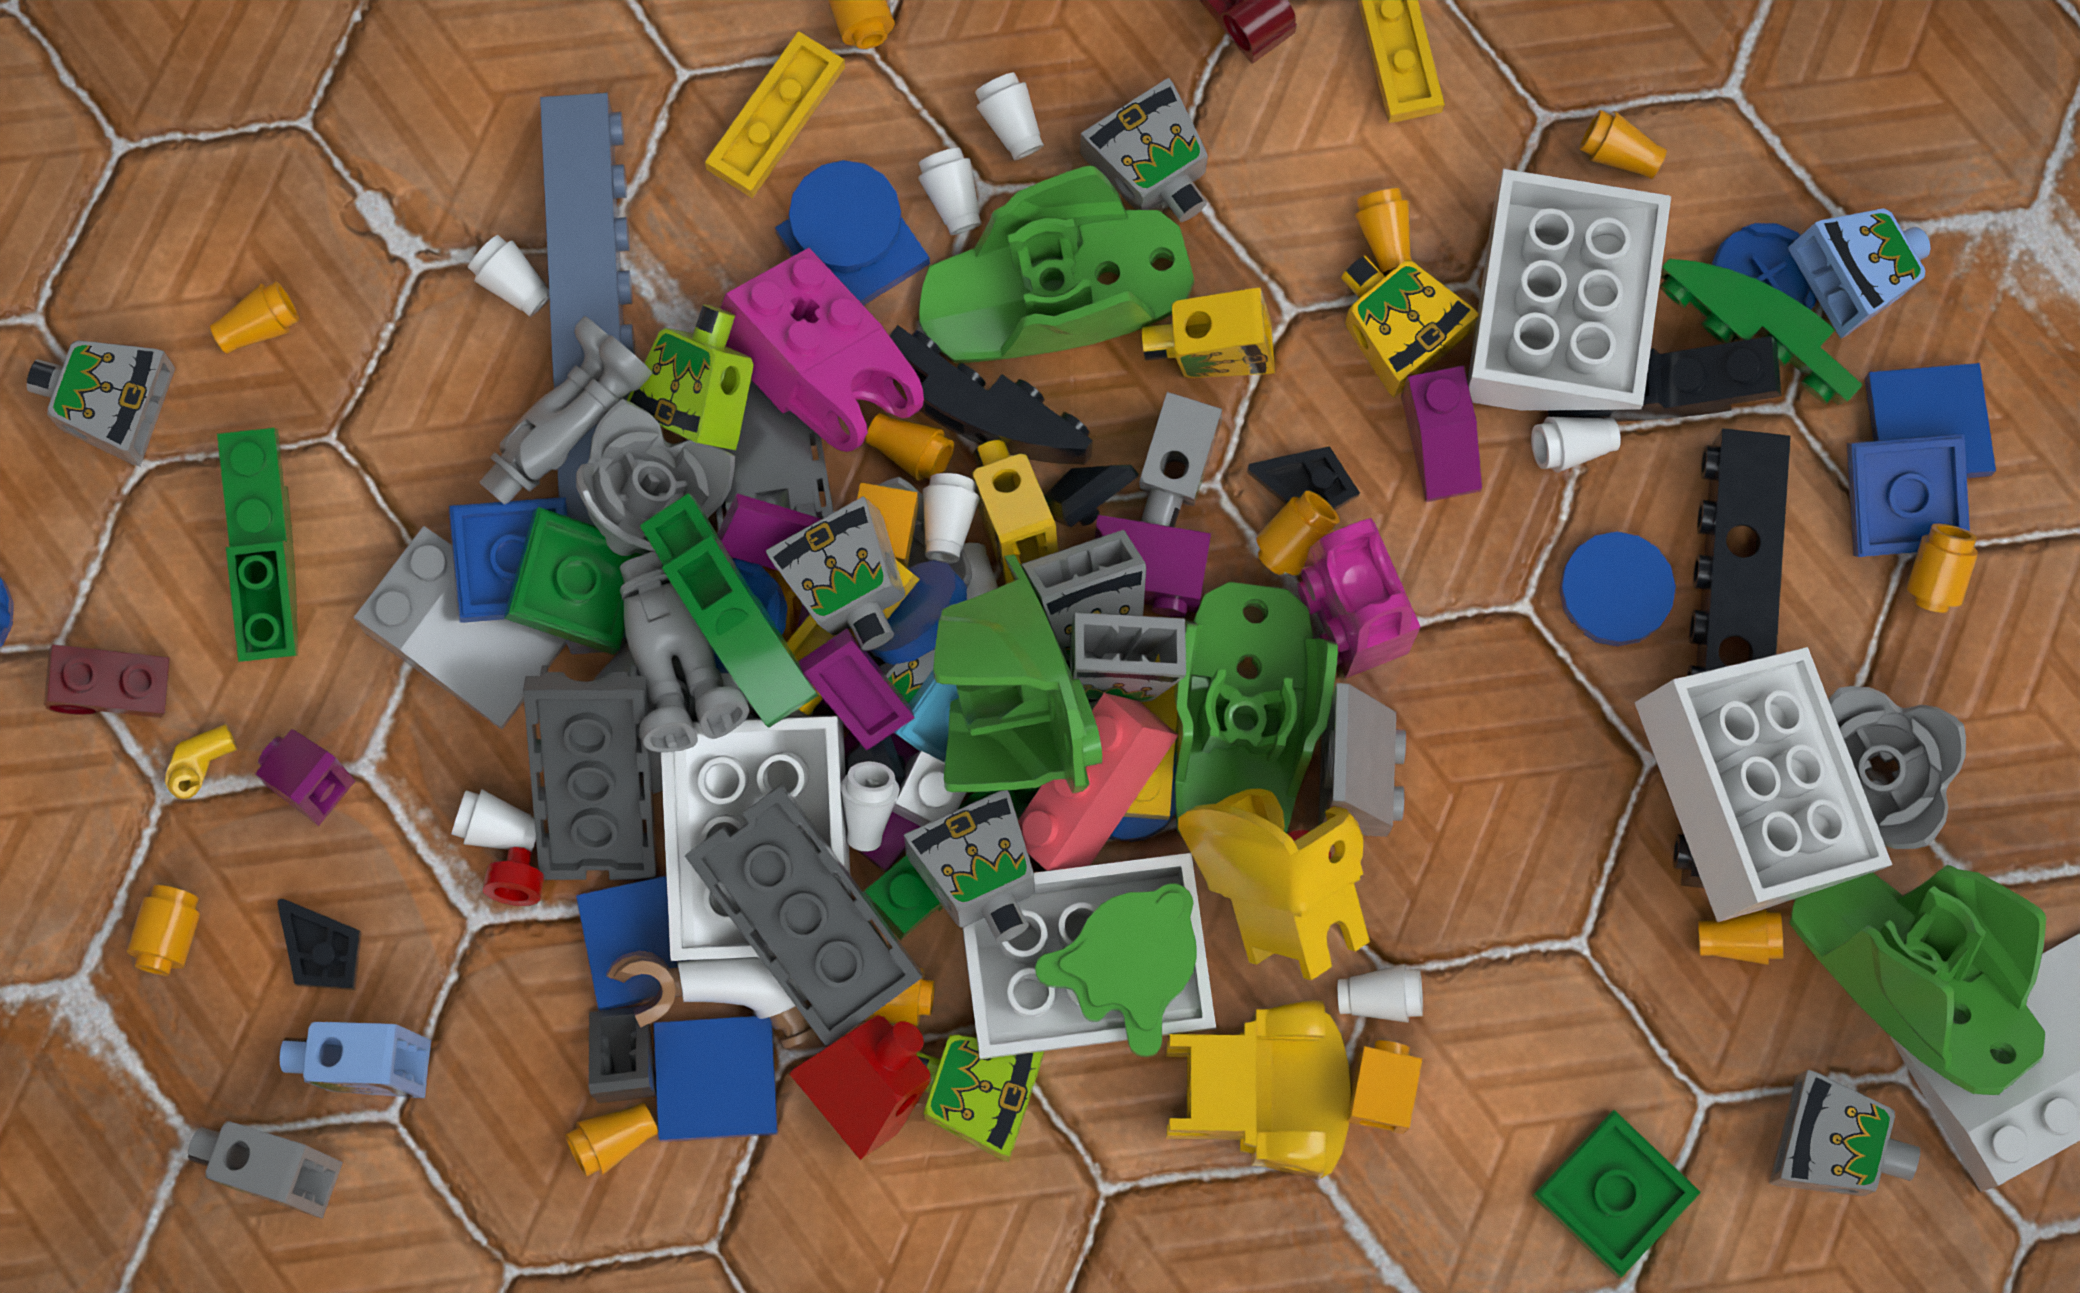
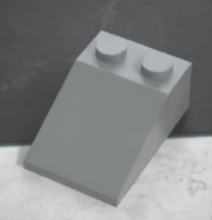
M425 526L422 527L354 616V619L367 636L501 730H503L524 702L523 687L525 676H540L541 666L548 665L549 668L567 644L566 639L506 619L459 623L452 545Z
M1336 684L1332 695L1327 728L1321 735L1318 826L1327 821L1325 811L1333 806L1347 809L1357 820L1363 836L1387 837L1393 827V821H1402L1404 786H1394L1395 764H1404L1406 731L1396 729V712L1350 684Z

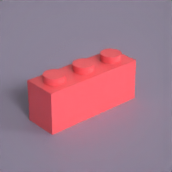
M1103 693L1092 710L1101 741L1102 764L1086 767L1090 785L1083 792L1072 794L1066 779L1052 780L1039 788L1019 818L1018 823L1027 853L1047 871L1091 865L1178 737V734L1140 701Z

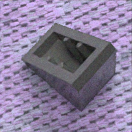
M639 1006L589 1012V1090L592 1097L598 1103L657 1097L650 1024L640 1028L633 1009Z

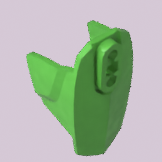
M1084 166L1018 191L1004 206L993 211L988 225L974 249L930 265L922 286L919 322L925 335L931 338L939 346L941 353L953 363L1002 360L1058 352L1096 344L1129 334L1172 314L1173 302L1189 298L1194 286V276L1180 226L1159 210H1126L1118 192L1108 178L1095 166ZM1160 258L1168 259L1173 264L1164 271H1159L1152 267L1153 263ZM1105 272H1112L1119 276L1115 283L1109 285L1100 283L1098 278Z
M1014 554L1004 557L1014 579L1013 582L946 607L942 610L939 619L933 665L934 679L940 684L956 685L959 697L951 701L949 710V732L943 779L944 788L949 792L1004 791L1037 788L1052 780L1066 779L1072 794L1083 792L1090 785L1086 767L1102 764V747L1097 724L1079 678L1073 679L1044 610L1016 556Z
M1228 582L1205 594L1194 621L1185 622L1186 676L1174 685V699L1178 711L1176 726L1178 737L1175 740L1174 774L1177 832L1181 835L1178 829V818L1195 806L1216 804L1226 797L1241 791L1260 788L1271 791L1278 799L1284 815V832L1287 834L1295 800L1311 761L1315 743L1327 728L1336 675L1338 645L1333 640L1313 639L1309 610L1288 589ZM1252 606L1259 608L1263 613V621L1261 623L1249 622L1243 615L1244 609ZM1245 657H1252V664L1257 669V676L1254 679L1243 678L1237 671V665L1242 663Z
M1948 864L1930 879L1904 895L1872 872L1795 899L1791 908L1789 924L1821 964L1886 1033L1918 1060L1950 1082L1972 1094L2000 1095V1093L2013 1085L2015 1081L2041 1061L2044 1054L2045 1030L2029 1010L2026 1003L2036 983L2045 940L2046 915L2041 908L1978 872L1957 869Z

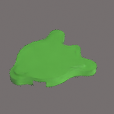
M1170 883L1155 891L1129 892L1112 897L1102 903L1087 919L1081 934L1073 943L1062 950L1044 954L1038 959L1035 966L1036 977L1046 987L1072 990L1077 997L1084 1018L1090 1022H1099L1110 1011H1119L1124 1017L1130 1050L1140 1057L1156 1055L1162 1044V1018L1165 1009L1184 990L1193 974L1197 959L1196 939L1190 918L1194 905L1192 895L1185 887Z

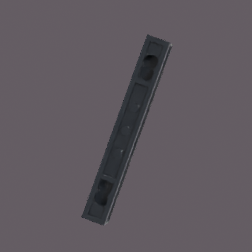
M1722 428L1712 446L1706 445L1704 447L1701 462V478L1710 480L1708 500H1701L1697 532L1698 534H1706L1704 555H1697L1693 573V587L1695 589H1702L1700 610H1693L1689 628L1690 644H1698L1697 665L1689 666L1687 676L1727 667L1719 657V646L1728 637H1740L1749 644L1748 661L1776 655L1791 435ZM1746 526L1756 532V553L1754 555L1742 558L1734 555L1728 549L1726 537L1732 528ZM1677 834L1674 844L1673 866L1675 869H1682L1681 886L1704 888L1685 835Z

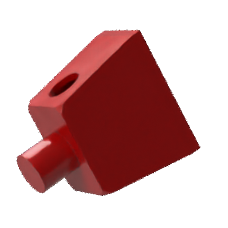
M876 1015L789 1073L859 1160L868 1156L900 1132L931 1082L930 1071L916 1055L924 1045V1039L919 1029L906 1021L897 1022L892 1026L885 1017Z

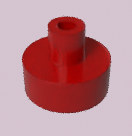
M511 847L508 850L506 861H496L487 866L482 891L487 897L500 903L513 906H531L539 903L545 877L540 870L529 865L532 854L529 850L521 847Z

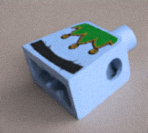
M1883 208L1815 222L1787 248L1841 339L1894 303L1925 277V268L1920 260L1929 255L1930 241L1926 233L1918 227L1902 231L1892 212Z
M311 1022L307 1038L286 1037L283 1040L280 1049V1067L284 1073L303 1074L304 1082L327 1091L425 1098L431 1040L397 1024Z

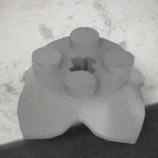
M622 398L611 407L597 424L591 440L588 463L581 464L576 472V488L587 508L590 519L601 534L605 536L608 547L614 553L621 556H629L635 552L647 554L655 552L639 525L688 493L696 499L708 519L723 504L731 490L735 455L719 447L699 444L691 440L676 444L666 442L657 420L646 410Z
M1849 686L1838 688L1829 698V703L1885 846L1893 849H1918L1928 846L1936 838L1946 822L1949 809L1946 791L1949 783L1960 772L1965 760L1966 734L1964 724L1955 716L1938 707L1918 705L1909 708L1899 707L1886 694L1870 687ZM1876 756H1880L1884 763L1894 760L1899 770L1892 772L1895 781L1888 785H1884L1880 779L1871 782L1865 772L1872 770L1869 760Z

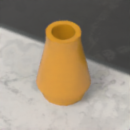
M1599 110L1591 120L1579 147L1581 151L1589 154V161L1638 173L1649 179H1653L1657 174L1667 153V149L1653 142L1618 112L1614 111L1610 115L1602 110Z
M1400 188L1380 190L1359 197L1357 199L1359 211L1354 215L1378 262L1379 270L1382 274L1391 273L1406 260L1412 261L1410 252L1409 200L1402 199Z
M277 281L267 287L260 283L221 319L210 324V329L220 348L226 354H229L238 348L290 333L289 326L299 321V315L289 295Z
M882 413L874 417L865 438L866 444L877 448L918 481L924 478L930 480L931 476L944 473L954 449V442L945 437L942 429L894 419Z
M1766 909L1720 922H1717L1716 919L1698 921L1700 956H1717L1769 965V959H1783L1781 912L1766 913Z
M642 1102L632 1108L576 1122L577 1129L565 1134V1137L578 1167L584 1176L587 1177L597 1171L600 1175H604L647 1139L657 1135L658 1129L651 1113Z

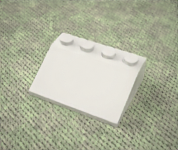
M1503 169L1494 200L1478 306L1479 317L1475 326L1467 379L1472 403L1520 411L1642 409L1671 196Z
M1808 647L1673 679L1634 702L1717 922L1763 910L1892 865Z
M837 714L787 716L770 728L764 724L761 718H748L736 729L717 739L706 737L701 730L699 721L693 722L698 737V742L694 747L683 751L661 752L671 961L759 957L685 858V855L723 826H726L730 833L734 834L748 824L742 813L782 783L850 874L849 844L847 842L848 829L841 793V781L846 776L843 721ZM798 824L800 828L803 830V832L806 834V836L809 838L811 843L814 845V847L817 849V851L820 852L821 850L810 837V835L802 826V824ZM835 871L834 874L837 876V878L846 888L848 893L851 895L850 889L847 887V885L839 876V874ZM719 882L718 886L737 911L741 910L723 884ZM755 929L753 931L755 936L758 938V940L761 942V944L764 946V948L767 950L770 956H775V954L772 952V950L760 936L758 931Z
M1191 853L1033 873L1035 893L1029 898L1018 902L1029 925L1022 934L1005 942H996L985 918L962 927L980 1059L1128 1041L1124 1017L1119 1011H1110L1099 1022L1088 1021L1082 1014L1074 992L1066 988H1051L1041 984L1036 977L1035 966L1038 959L1044 954L1062 950L1073 943L1081 934L1087 919L1102 903L1112 897L1129 892L1155 891L1170 883L1179 884L1190 892L1194 902L1190 918L1196 939L1197 959L1193 974L1184 990L1165 1009L1162 1018V1036L1216 1029Z
M2080 933L2042 954L2037 980L2028 996L2026 1005L2045 1030L2044 1054L2039 1063L2015 1081L2013 1085L2000 1093V1095L1972 1094L1922 1063L1895 1039L1890 1037L1980 1192L2003 1184L2080 1141Z

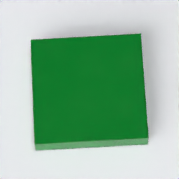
M538 507L532 514L504 619L614 655L620 649L625 630L624 601L620 594L621 586L625 583L620 566L624 562L644 554L635 552L629 556L618 555L608 547L605 536L601 534L596 526Z
M1613 1110L1537 1189L1532 1197L1612 1274L1620 1279L1701 1192L1619 1113Z

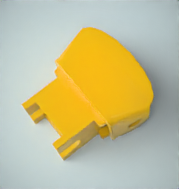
M1260 788L1241 791L1226 797L1216 804L1195 806L1178 818V829L1203 874L1208 889L1222 894L1224 897L1231 898L1249 963L1257 965L1275 953L1298 960L1303 978L1313 980L1332 967L1327 945V932L1333 923L1339 924L1348 950L1356 952L1370 942L1354 883L1360 880V876L1363 875L1360 863L1363 857V834L1357 820L1347 809L1337 806L1331 807L1325 811L1326 822L1295 841L1284 832V815L1278 799L1271 791ZM1334 844L1335 852L1332 858L1329 859V850Z
M1303 1001L1270 1009H1256L1251 1022L1244 1023V1032H1240L1239 1035H1169V1041L1166 1044V1057H1187V1118H1169V1124L1166 1126V1139L1240 1140V1152L1251 1154V1166H1261L1315 1180H1320L1332 1173L1342 1155L1349 1128L1347 1118L1351 1101L1349 1064L1342 1035L1331 1015L1325 1013L1323 1001Z

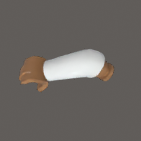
M636 951L620 956L612 962L606 972V977L623 983L629 978L640 974L651 975L660 982V988L656 997L650 1002L633 1009L640 1028L665 1015L673 1004L674 998L682 996L683 1002H714L744 1005L753 1009L759 1019L769 1017L774 1029H782L784 1035L779 1039L783 1048L799 1045L817 1035L760 957L677 961L678 967L669 968L666 962L656 954ZM790 977L788 980L809 1007L811 1005L809 1000L792 977Z

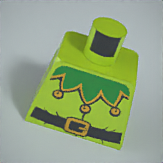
M703 304L693 333L667 327L659 331L644 363L652 371V375L638 390L630 392L627 401L650 413L660 426L695 443L736 450L754 366L751 357L726 347L736 315Z
M949 1035L941 1059L918 1052L916 1055L931 1074V1082L925 1092L930 1094L923 1113L924 1119L985 1152L1009 1162L1044 1057V1051L980 1059L977 1038Z

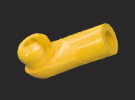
M227 724L213 728L176 745L165 775L166 787L173 796L179 799H189L195 796L202 787L210 761L237 750L235 740Z

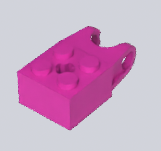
M810 248L805 249L725 294L720 309L736 315L726 347L751 357L754 364L751 380L783 414L790 410L837 450L849 452L862 446L868 433L866 422L856 400L873 402L884 411L900 418H908L922 408L924 401L923 388L915 370L883 326ZM893 379L897 380L903 387L907 401L894 386ZM838 416L847 425L850 435L845 433L840 426Z
M1372 518L1348 525L1320 538L1309 549L1304 568L1302 569L1301 577L1303 581L1297 583V588L1302 603L1309 610V615L1317 612L1326 632L1320 634V639L1333 640L1337 643V665H1340L1345 678L1409 654L1421 627Z

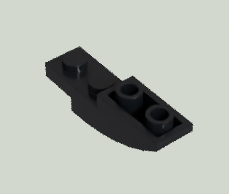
M897 325L889 335L920 379L924 401L919 411L941 426L981 445L992 440H1002L1006 444L1010 455L1026 454L1029 460L1055 464L1085 465L1091 457L1093 440L1088 437L1090 434L1088 428L1073 415L1063 412L1059 416L1043 404L1045 401L1043 395L1028 382L1018 379L1014 383L1001 374L987 391L984 388L986 382L976 371L963 363H959L957 367L953 366L939 355L941 353L939 346L924 333L915 330L910 334Z
M1772 336L1663 354L1652 348L1650 350L1642 409L1548 410V417L1603 419L1612 417L1616 422L1670 419L1731 411V404L1782 397L1777 341Z

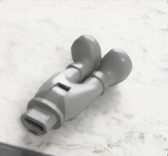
M586 316L581 318L574 329L575 337L585 355L581 367L579 368L575 365L563 383L539 399L517 421L500 442L502 455L499 456L495 452L491 455L490 458L496 464L479 482L504 505L509 503L522 487L531 491L540 484L539 480L552 469L557 470L567 460L569 451L588 431L600 422L611 407L629 392L638 390L652 375V371L612 335L605 333Z
M653 551L630 559L620 566L625 583L621 586L620 594L624 601L626 639L633 663L637 666L638 675L646 676L647 700L649 707L653 710L641 721L639 735L644 746L649 750L655 752L683 751L694 747L698 742V737L691 717L684 706V695L681 686L676 679L672 664V657L674 655L678 656L686 675V683L690 695L695 698V711L701 730L706 737L717 739L736 729L746 720L749 714V707L746 697L741 690L734 687H724L721 673L716 668L712 646L662 569L664 565L656 552Z

